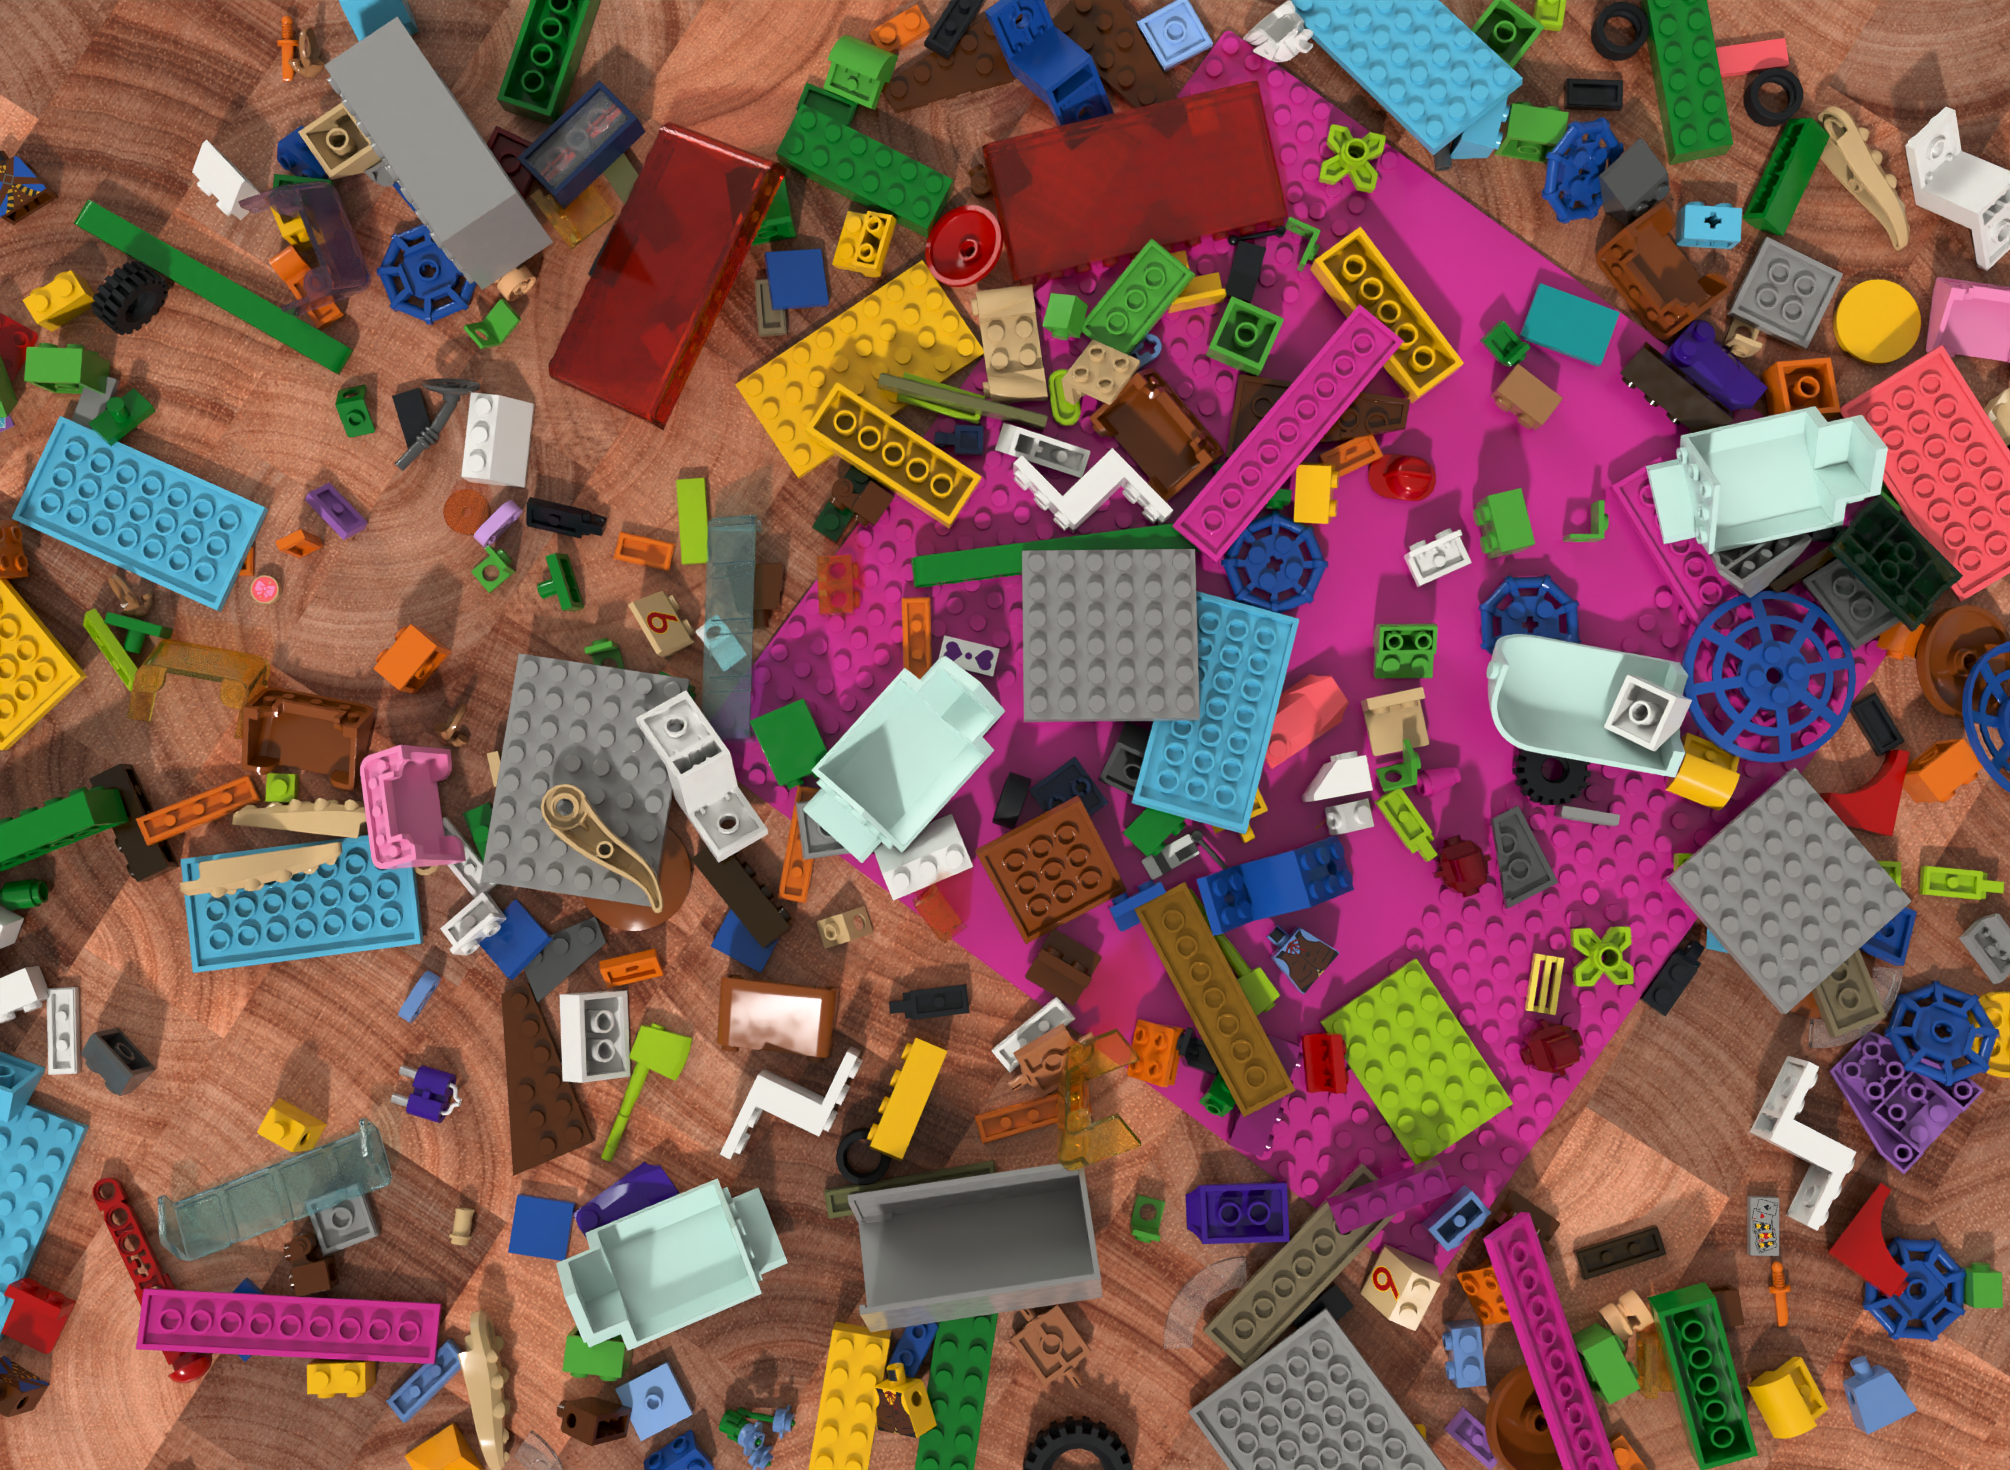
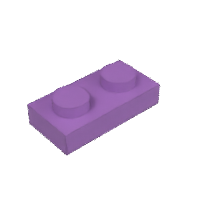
M330 483L309 492L306 496L305 501L343 540L364 530L368 523Z
M1462 1407L1444 1429L1491 1470L1497 1464V1460L1488 1446L1485 1426Z

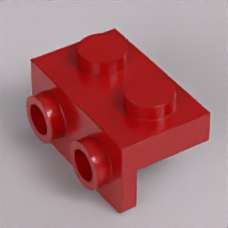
M1322 1032L1302 1035L1306 1091L1309 1093L1323 1091L1335 1094L1347 1093L1349 1074L1344 1063L1346 1044L1342 1039V1034Z

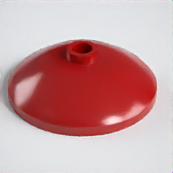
M978 205L960 206L943 215L932 228L926 242L925 259L931 274L938 281L950 287H966L983 279L994 268L1002 252L1004 237L1000 222L989 210Z

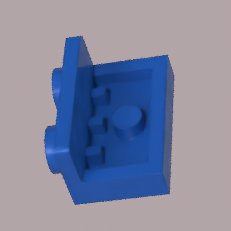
M301 125L278 142L277 161L285 170L300 177L329 178L298 133L305 127Z
M1150 879L1137 886L1139 891L1129 896L1125 892L1111 899L1113 904L1108 906V909L1121 932L1141 923L1134 910L1135 908L1166 893L1160 881L1154 883Z
M936 1322L905 1327L906 1329L901 1339L893 1349V1356L889 1365L903 1363L905 1374L911 1378L915 1377L938 1331L939 1324Z
M692 1430L677 1437L674 1441L657 1452L652 1453L643 1461L645 1470L714 1469L713 1461L697 1444L695 1433Z

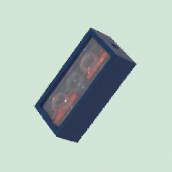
M599 80L517 159L525 170L565 209L645 133V130L638 118Z

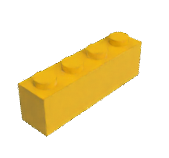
M915 1038L913 1045L907 1042L901 1059L906 1062L902 1071L896 1069L890 1082V1086L895 1088L890 1098L884 1097L878 1111L883 1114L879 1125L873 1123L867 1140L872 1141L870 1149L902 1161L947 1054L946 1050L918 1038Z

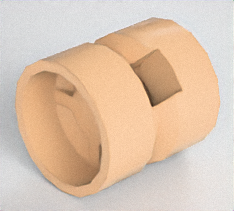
M519 265L494 283H498L497 289L507 301H514L532 288L536 282V277L525 265Z
M1633 1290L1620 1296L1618 1304L1609 1303L1597 1311L1605 1327L1613 1335L1617 1334L1622 1342L1633 1336L1634 1329L1641 1331L1654 1323L1649 1310Z

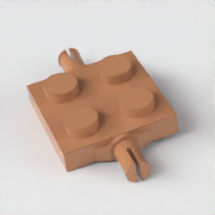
M1062 1023L1013 1053L1020 1064L1022 1073L1007 1081L1013 1092L1028 1083L1031 1087L1035 1088L1040 1098L1090 1069L1084 1059L1083 1049L1097 1042L1091 1031L1076 1040L1068 1033Z
M1053 1305L1045 1312L1038 1314L1032 1308L1020 1310L1027 1322L1022 1329L1011 1336V1340L1042 1384L1046 1386L1054 1379L1066 1375L1075 1389L1079 1388V1384L1083 1385L1085 1381L1075 1368L1080 1360L1091 1353V1349L1060 1305Z

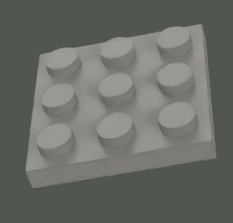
M1766 237L1763 239L1727 315L1804 351L1808 348L1843 273Z

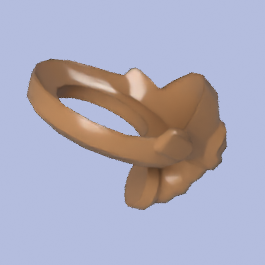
M305 27L300 32V59L288 60L289 65L294 71L309 79L316 77L325 67V63L319 59L321 50L317 47L316 36L311 27ZM305 35L308 41L307 55L305 52Z
M112 575L108 578L112 590L121 601L120 606L124 608L121 613L122 615L142 618L148 614L147 612L154 602L152 592H148L141 597L143 604L140 605L131 588L120 576Z
M461 703L454 714L448 716L446 723H436L434 725L437 740L443 746L461 747L468 743L469 739L463 734H459L456 738L451 737L467 710L465 703Z

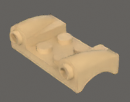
M1032 284L976 292V298L971 299L973 316H979L988 380V382H983L984 398L1005 405L1024 401H1047L1048 394Z

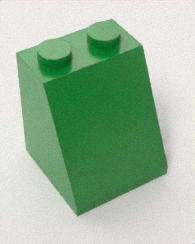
M768 162L762 164L761 168L750 170L747 167H741L733 170V173L727 174L735 233L742 248L797 238L783 164L777 165L775 162Z
M804 698L750 720L755 735L780 787L787 785L788 790L804 784L803 778L812 774L814 778H818L811 770L829 752V749L807 700Z

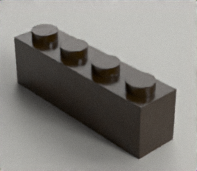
M1646 341L1621 369L1620 374L1623 375L1622 380L1632 389L1639 388L1645 393L1644 398L1654 407L1660 405L1667 411L1666 416L1677 425L1680 423L1685 425L1689 429V434L1726 426L1734 419V412Z
M118 764L89 778L92 784L91 789L104 786L105 790H119L129 821L112 829L116 836L115 844L127 859V870L130 876L136 879L137 882H149L178 868V862L167 839L147 846L136 818L154 811L132 764Z
M705 847L691 860L763 949H767L793 928L789 922L793 918L782 905L778 908L771 900L774 897L771 890L764 883L760 886L753 878L756 875L754 869L746 861L742 864L735 856L739 851L718 863L709 848Z

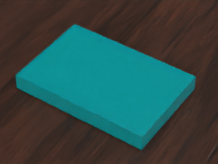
M1540 283L1535 291L1519 338L1599 367L1602 364L1620 312Z

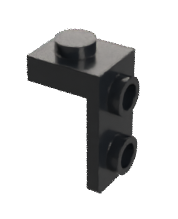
M1187 1027L1186 1033L1180 1034L1176 1045V1050H1179L1183 1066L1217 1076L1218 1068L1204 1041L1196 1037L1194 1028Z

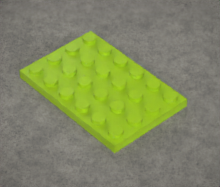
M1413 958L1319 1021L1326 1032L1342 1034V1039L1346 1044L1345 1061L1414 1165L1430 1160L1513 1104L1416 958Z

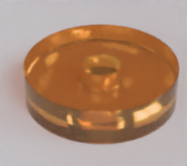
M462 489L451 494L446 500L443 515L445 522L453 531L461 535L472 536L491 516V507L487 499L480 493L470 489ZM466 508H471L472 513L469 517H464L463 511Z

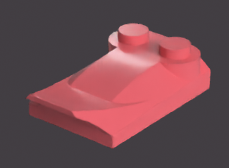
M1309 674L1281 693L1264 760L1270 770L1342 722L1349 701L1331 675L1315 676Z

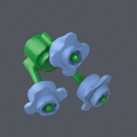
M789 1404L787 1409L777 1408L774 1416L747 1411L741 1407L737 1412L728 1409L720 1421L719 1431L727 1434V1438L744 1448L743 1454L750 1456L747 1463L753 1466L752 1470H759V1468L765 1470L767 1466L771 1465L774 1457L771 1454L773 1448L770 1445L767 1447L763 1444L765 1434L762 1432L763 1423L757 1421L755 1424H752L746 1418L772 1422L773 1432L780 1433L779 1438L783 1439L785 1433L791 1432L795 1425V1414L791 1413L792 1406Z

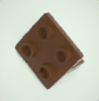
M1054 929L1046 938L1028 969L1025 978L1073 1006L1076 1004L1084 988L1088 987L1092 980L1091 976L1102 957Z
M1512 1190L1482 1233L1481 1238L1483 1239L1518 1213L1528 1212L1532 1218L1543 1253L1550 1257L1555 1247L1548 1242L1560 1226V1222Z

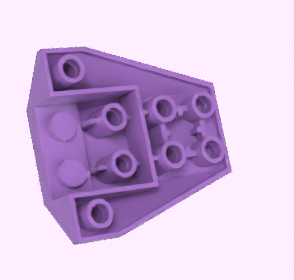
M1869 1030L1829 1073L1879 1154L1904 1175L1924 1154L1923 1152L1984 1090L1969 1077L1953 1083L1952 1086H1944L1943 1083L1912 1071L1907 1072L1903 1069L1905 1066L1891 1041ZM1908 1048L1912 1056H1914L1915 1053L1918 1052L1911 1048ZM1925 1056L1920 1061L1940 1070L1942 1068L1941 1062Z

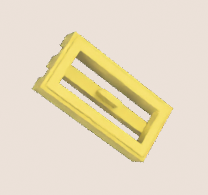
M1533 953L1525 1010L1556 1015L1564 958ZM1543 960L1545 963L1538 1006H1534L1540 961ZM1552 962H1555L1548 1008H1546L1545 1005L1548 992Z

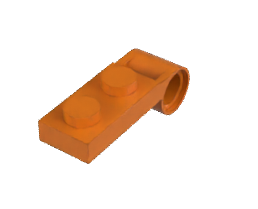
M292 244L268 260L320 331L344 316L302 254Z

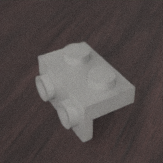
M1998 913L1976 919L1959 939L1993 984L2001 983L2010 974V928Z

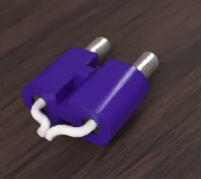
M405 1065L400 1067L399 1075L414 1079L412 1085L415 1087L414 1092L410 1093L409 1097L394 1093L391 1097V1102L405 1106L408 1114L441 1123L446 1115L452 1112L454 1107L460 1106L462 1099L458 1097V1089L455 1085L456 1075L425 1065L420 1066L419 1069ZM453 1094L456 1102L452 1103L449 1107L450 1102L448 1098L449 1095Z

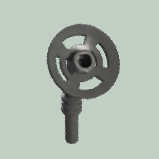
M448 378L422 381L423 387L442 394L443 400L446 402L430 428L426 426V432L421 431V437L417 436V441L394 463L400 470L404 471L425 449L429 450L431 448L429 444H435L434 439H439L438 435L455 410L457 402L460 401V395L480 390V383Z

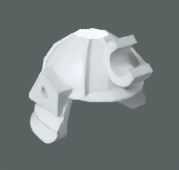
M1287 0L1256 24L1243 37V40L1256 46L1252 50L1254 53L1270 61L1285 62L1291 60L1299 52L1308 53L1313 48V44L1307 42L1313 36V31L1304 28L1305 21L1295 12L1293 3Z

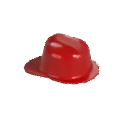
M1384 454L1382 458L1371 464L1368 471V482L1372 490L1379 496L1389 499L1421 501L1433 492L1436 484V473L1432 465L1420 457Z

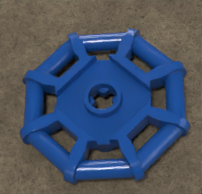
M1601 117L1595 121L1581 123L1573 121L1568 125L1567 132L1551 152H1547L1545 157L1548 159L1545 187L1541 191L1542 198L1548 201L1556 213L1557 220L1563 224L1569 223L1571 220L1583 218L1591 220L1598 215V210L1603 204L1599 175L1605 171L1607 159L1609 167L1624 152L1623 143L1617 140L1610 129L1609 121ZM1584 134H1588L1587 140H1582ZM1601 138L1604 140L1605 144L1607 145L1606 147H1603V148H1602V147L1599 145V142H1600ZM1568 148L1571 149L1567 155H1564ZM1561 191H1563V193H1564V194H1561V195L1563 196V199H1562V200H1561L1560 197H1559V195H1560L1559 192H1561ZM1579 200L1580 207L1573 208L1574 202Z
M421 224L397 235L394 233L391 236L392 240L381 266L377 268V276L381 278L391 302L390 308L394 312L400 311L425 321L427 325H433L434 321L463 309L466 311L469 308L468 304L477 283L473 282L470 284L466 279L460 295L453 291L459 284V276L464 275L462 272L460 273L452 260L448 259L443 250L437 246L429 234V229L424 224ZM420 237H425V241L409 247L406 244ZM400 249L405 252L403 263H400L399 267H393ZM427 265L436 268V272L431 278L428 276L423 277L422 274L426 271L425 266ZM400 276L405 288L401 292H398L393 277ZM448 295L453 300L434 309L433 302ZM411 296H415L424 301V309L407 301Z
M1272 510L1271 514L1253 520L1230 546L1224 559L1221 560V566L1226 571L1236 596L1234 598L1236 602H1242L1276 613H1283L1306 603L1311 604L1314 601L1313 596L1325 568H1328V561H1325L1313 531L1315 528L1312 525L1307 526L1300 522H1294L1293 519L1279 514V511ZM1270 526L1271 535L1256 540L1251 534ZM1279 526L1299 535L1294 541L1287 536H1281L1278 534ZM1304 540L1312 557L1311 561H1304L1298 545ZM1243 542H1247L1251 546L1245 560L1236 559ZM1269 557L1281 560L1280 571L1275 572L1273 568L1268 569ZM1244 567L1250 583L1245 587L1237 568ZM1303 569H1313L1305 588L1298 584ZM1254 587L1264 590L1270 594V599L1266 601L1250 594ZM1292 588L1297 594L1278 602V593Z
M1545 574L1544 576L1512 577L1509 575L1504 577V582L1478 608L1481 612V649H1485L1492 655L1496 641L1503 636L1512 634L1535 635L1581 644L1582 640L1579 639L1578 606L1580 604L1578 600L1574 601L1551 579L1550 575ZM1537 588L1535 596L1520 597L1518 589ZM1546 592L1550 593L1563 606L1555 609L1552 603L1543 598ZM1509 594L1512 601L1503 611L1496 608L1503 598ZM1566 613L1567 634L1559 632V615ZM1492 617L1499 618V636L1493 637ZM1527 617L1532 618V622L1536 623V628H1533L1532 633H1528L1527 628L1522 627V623L1527 621Z
M1932 980L1931 984L1908 993H1899L1895 997L1896 1003L1888 1027L1884 1029L1885 1037L1889 1038L1905 1066L1903 1069L1907 1072L1912 1071L1939 1081L1944 1086H1952L1953 1083L1980 1072L1986 1073L1990 1069L1988 1063L1996 1038L2000 1034L1999 1029L1994 1027L1978 999L1980 997L1976 994L1970 995L1940 984L1938 980ZM1930 996L1933 999V1003L1927 1007L1920 1008L1916 1003ZM1943 997L1956 1001L1963 1005L1961 1008H1959L1957 1006L1948 1004L1946 1002H1943ZM1971 1010L1978 1022L1979 1028H1975L1973 1024L1969 1023L1967 1019V1012ZM1906 1011L1914 1015L1910 1027L1901 1026ZM1941 1026L1946 1027L1945 1031L1950 1034V1037H1944L1943 1039L1938 1037L1935 1029H1939ZM1910 1036L1912 1039V1046L1918 1050L1914 1056H1912L1902 1037ZM1975 1037L1982 1038L1978 1054L1971 1050ZM1925 1056L1941 1062L1942 1068L1940 1070L1920 1061ZM1962 1057H1965L1970 1062V1064L1954 1070L1951 1063Z
M1899 1236L1891 1238V1243L1887 1246V1249L1892 1257L1898 1256L1900 1261L1897 1264L1908 1273L1905 1280L1910 1284L1900 1297L1893 1294L1889 1299L1885 1295L1877 1297V1289L1865 1281L1863 1308L1875 1317L1888 1332V1336L1894 1340L1911 1338L1928 1339L1930 1342L1936 1341L1939 1334L1960 1315L1964 1316L1966 1312L1963 1309L1966 1270L1954 1261L1941 1246V1242L1935 1238L1931 1240L1901 1239ZM1908 1251L1925 1252L1923 1260L1910 1258ZM1937 1259L1948 1270L1946 1273L1941 1274L1933 1265ZM1920 1282L1921 1286L1918 1289L1921 1293L1918 1296L1915 1294L1910 1295L1911 1285ZM1947 1283H1952L1951 1302L1947 1301V1296L1944 1295ZM1890 1305L1897 1312L1898 1316L1894 1321L1882 1309L1883 1307ZM1943 1307L1948 1309L1935 1322L1932 1321V1318ZM1920 1319L1923 1326L1907 1327L1908 1320Z

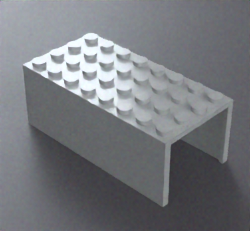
M398 17L324 65L331 75L327 78V81L334 91L342 98L341 102L348 112L354 116L357 126L364 136L368 137L375 153L386 164V170L394 181L398 182L401 187L400 191L416 209V215L424 226H427L434 242L443 250L448 259L452 260L470 284L476 282L483 290L553 243L437 70L434 71Z
M1083 1160L848 1195V1204L859 1223L867 1307L866 1305H859V1311L870 1332L1103 1298Z

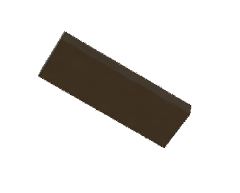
M1842 538L1838 539L1837 542L1846 550L1847 544ZM1835 541L1770 583L1765 591H1774L1775 593L1787 592L1801 583L1806 577L1839 558V554L1834 548V544L1837 542Z
M1652 1225L1573 1250L1581 1278L1587 1280L1665 1255L1666 1251L1658 1227Z

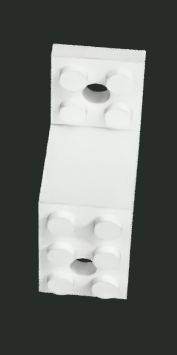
M1945 107L1905 145L1915 203L1924 209L1972 229L1977 267L1988 271L2010 250V171L1961 150L1956 111Z
M1113 448L1063 496L1022 455L1014 462V481L1024 491L1028 488L1035 496L1033 500L1044 511L1049 509L1055 516L1053 520L1063 531L1069 529L1074 533L1120 487L1124 489L1122 491L1123 495L1132 504L1137 502L1144 509L1142 514L1152 524L1157 522L1159 525H1163L1173 512V509Z
M687 691L676 695L636 718L638 726L666 765L675 800L718 863L768 834L767 827L737 785L729 750ZM675 723L684 725L683 729L679 732L668 730ZM730 819L736 822V825L731 829L721 828V824L725 820Z
M852 1046L849 1048L825 1097L764 1068L758 1074L720 1155L731 1159L735 1153L741 1154L751 1134L747 1133L749 1127H754L763 1110L817 1136H820L823 1130L828 1132L838 1114L837 1111L833 1110L836 1103L842 1104L851 1087L846 1082L849 1077L854 1079L863 1060L858 1058L861 1051Z
M1787 1056L1750 1133L1811 1164L1786 1216L1818 1231L1819 1227L1828 1219V1209L1832 1201L1839 1196L1842 1189L1841 1183L1845 1175L1854 1166L1856 1151L1794 1120L1795 1115H1798L1804 1107V1097L1808 1089H1811L1817 1081L1819 1066L1809 1061Z

